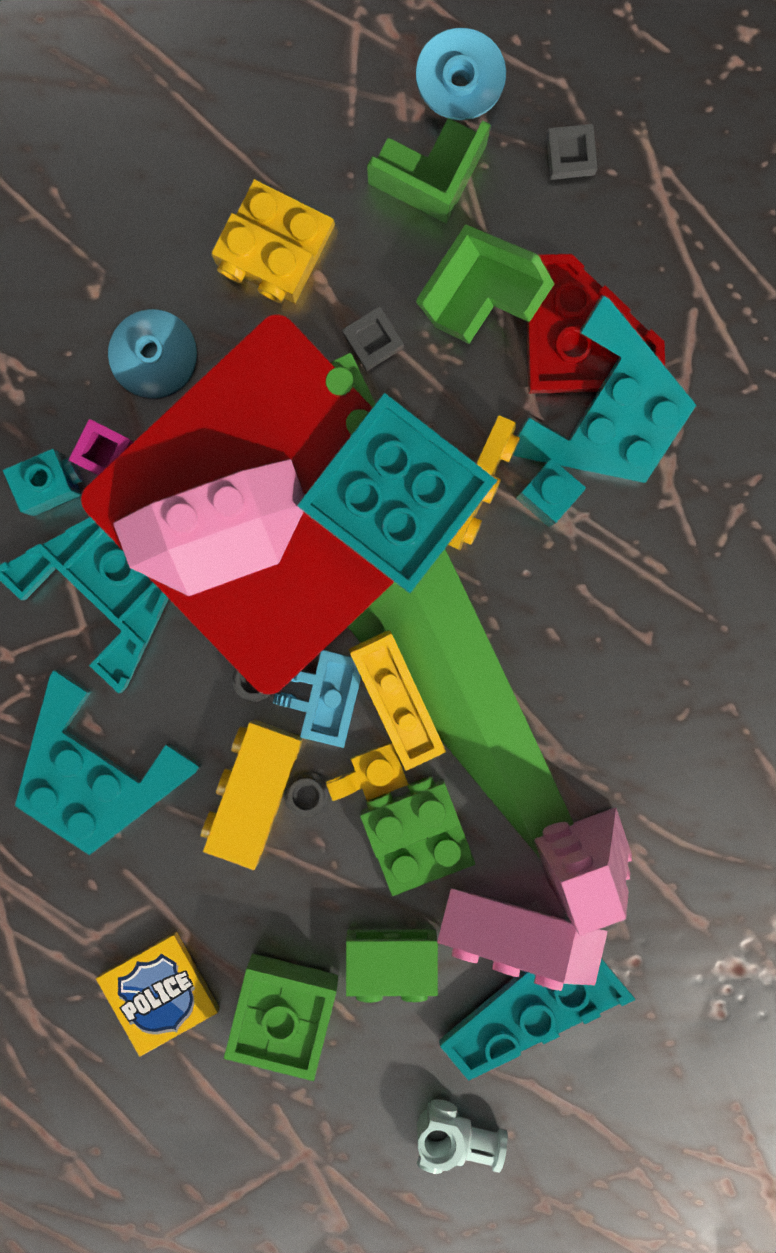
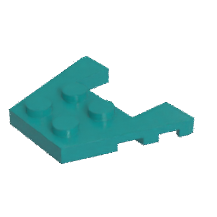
M601 295L579 332L619 356L618 360L569 437L562 435L528 415L516 436L520 437L513 456L545 463L553 458L561 466L646 483L697 405L612 301L606 296Z
M89 517L65 530V533L48 542L38 544L10 562L0 564V581L20 600H27L55 569L66 577L121 630L120 634L89 665L119 694L128 687L169 598L148 576L129 567L124 551Z
M53 670L47 684L15 807L86 854L91 855L196 773L202 765L168 743L164 746L144 778L140 780L67 731L68 726L91 691L60 670Z

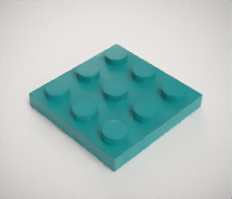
M384 393L297 507L410 594L491 490L497 479Z

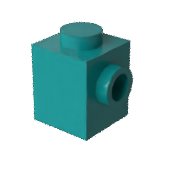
M51 449L3 470V473L20 512L36 516L82 496L78 483L82 482L83 478L77 464L69 461V457L66 458V455Z

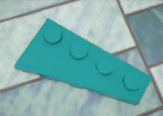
M602 958L595 985L563 984L562 991L535 984L536 974L522 970L519 977L515 976L444 1035L439 1040V1045L467 1080L470 1081L521 1056L522 1051L540 1042L544 1045L560 1037L559 1033L582 1022L585 1025L601 1017L600 1013L619 1004L622 1007L636 999Z

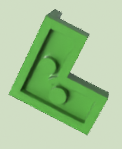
M447 119L428 157L387 138L378 158L371 156L367 164L368 184L447 224L487 146L491 124L482 120L477 132L452 119Z
M465 224L417 297L416 303L435 328L470 343L494 306L530 322L554 286V282L541 258L536 253Z

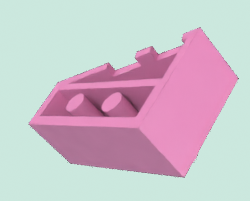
M615 807L576 821L571 826L567 822H559L546 827L543 830L544 836L538 837L534 841L549 886L579 936L625 920L629 894L626 880L630 879L628 862L632 861V853L617 808Z
M451 888L437 943L452 947V957L478 963L480 956L492 960V969L495 971L519 977L520 970L536 974L535 984L562 991L563 984H596L608 931L598 929L579 936L573 924L563 918L545 915L525 909L524 907Z

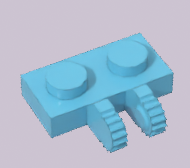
M323 650L320 654L316 674L302 670L291 680L292 682H304L313 685L309 701L282 692L274 694L272 703L306 712L300 738L344 748L361 676L351 656Z

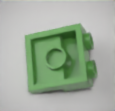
M433 776L419 779L408 785L409 792L394 798L391 792L366 801L367 808L360 811V817L375 857L378 858L392 896L476 865L444 779L436 782Z

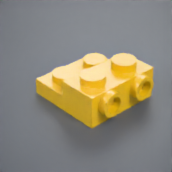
M254 179L237 214L231 213L211 254L216 265H218L217 270L225 277L241 283L244 278L258 285V292L277 303H282L283 299H286L296 304L335 226L333 218Z

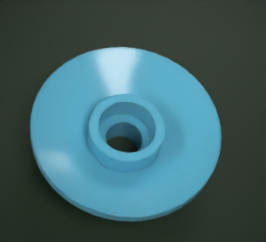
M453 28L437 34L424 46L417 61L416 83L422 99L430 109L448 119L469 120L483 115L497 103L505 86L506 65L500 49L488 36L474 29ZM457 76H462L467 80L468 84L466 86H456L452 83V80Z
M147 309L131 314L117 326L109 342L108 360L114 377L126 390L139 397L159 399L175 394L189 382L197 364V345L190 329L180 318L163 310ZM149 343L156 344V354L150 358L144 357L142 354L143 347Z

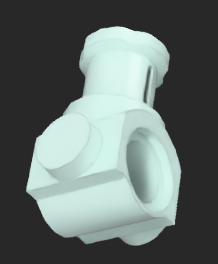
M434 1099L431 1103L428 1102L427 1109L419 1116L417 1121V1144L419 1151L417 1165L426 1172L438 1174L448 1171L455 1166L462 1167L465 1160L489 1165L493 1172L500 1173L507 1152L508 1132L501 1128L497 1132L471 1127V1120L460 1117L457 1113V1107L453 1103ZM435 1130H441L448 1134L444 1140L439 1142L431 1141L427 1138V1135Z

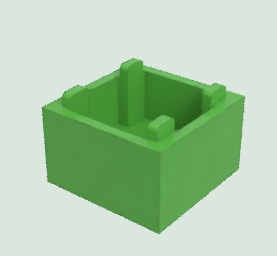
M252 953L246 968L224 1059L314 1081L337 992L339 975Z

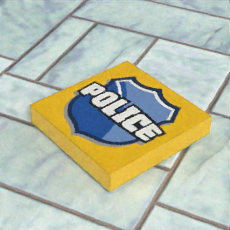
M177 931L104 971L96 978L139 1057L214 1016L220 1009Z

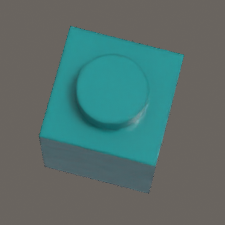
M551 458L515 499L546 526L550 527L558 522L585 491L586 487Z

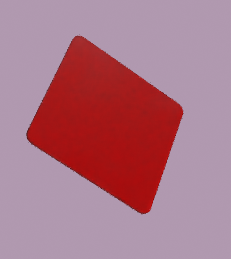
M279 314L268 316L86 486L81 496L82 507L123 550L113 523L152 503L244 470L291 459L305 496L351 437L346 427L348 415L357 409L370 412L373 407L354 387L345 395L331 393L326 386V377L335 367L289 318ZM304 512L279 564L191 596L148 577L258 692L267 695L275 694L283 689L394 583V581Z

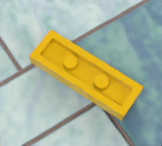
M498 415L477 461V465L497 479V482L448 544L449 546L461 550L464 542L472 545L482 524V520L475 518L483 501L489 504L492 502L501 482L500 478L495 477L501 460L510 462L519 443L520 437L514 435L516 422Z
M387 630L349 648L350 655L405 771L445 753L446 750L391 631Z

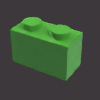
M436 929L347 930L346 996H356V1000L366 1003L381 1001L383 996H401V999L406 1002H423L428 999V996H438V940Z

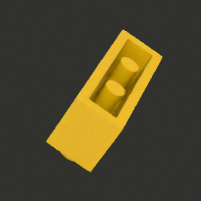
M256 719L249 722L247 728L239 727L231 748V752L238 754L232 771L224 769L216 789V794L223 796L217 813L209 811L200 834L201 837L207 839L203 849L204 853L255 870L260 861L304 738H300L298 734Z

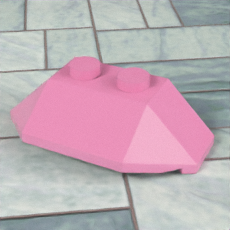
M290 459L244 470L152 503L113 524L130 568L191 596L279 564L303 514V511L297 505L303 499L304 493Z

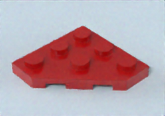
M539 254L554 282V286L531 321H526L528 394L598 392L619 356L579 331L601 295L606 296L612 301L665 366V341L652 329L648 330L630 313L631 309L606 285L602 287L584 270L585 266L573 254Z

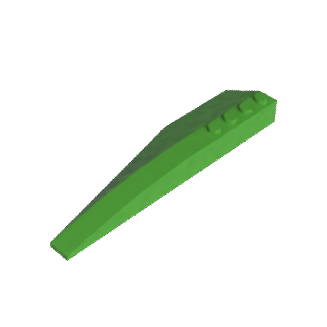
M348 353L330 362L335 368L326 377L328 390L335 395H345L354 387L374 407L376 403L352 353ZM357 409L348 415L346 427L351 435L369 412ZM444 549L410 594L394 582L348 628L360 643L387 630L391 631L440 739L540 859L534 839L544 836L543 830L552 824L567 822L571 826L574 825V822L446 549Z

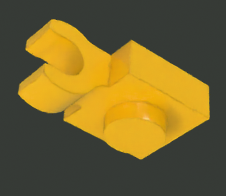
M392 742L351 757L354 771L326 781L332 801L346 797L360 789L363 790L368 801L409 785Z

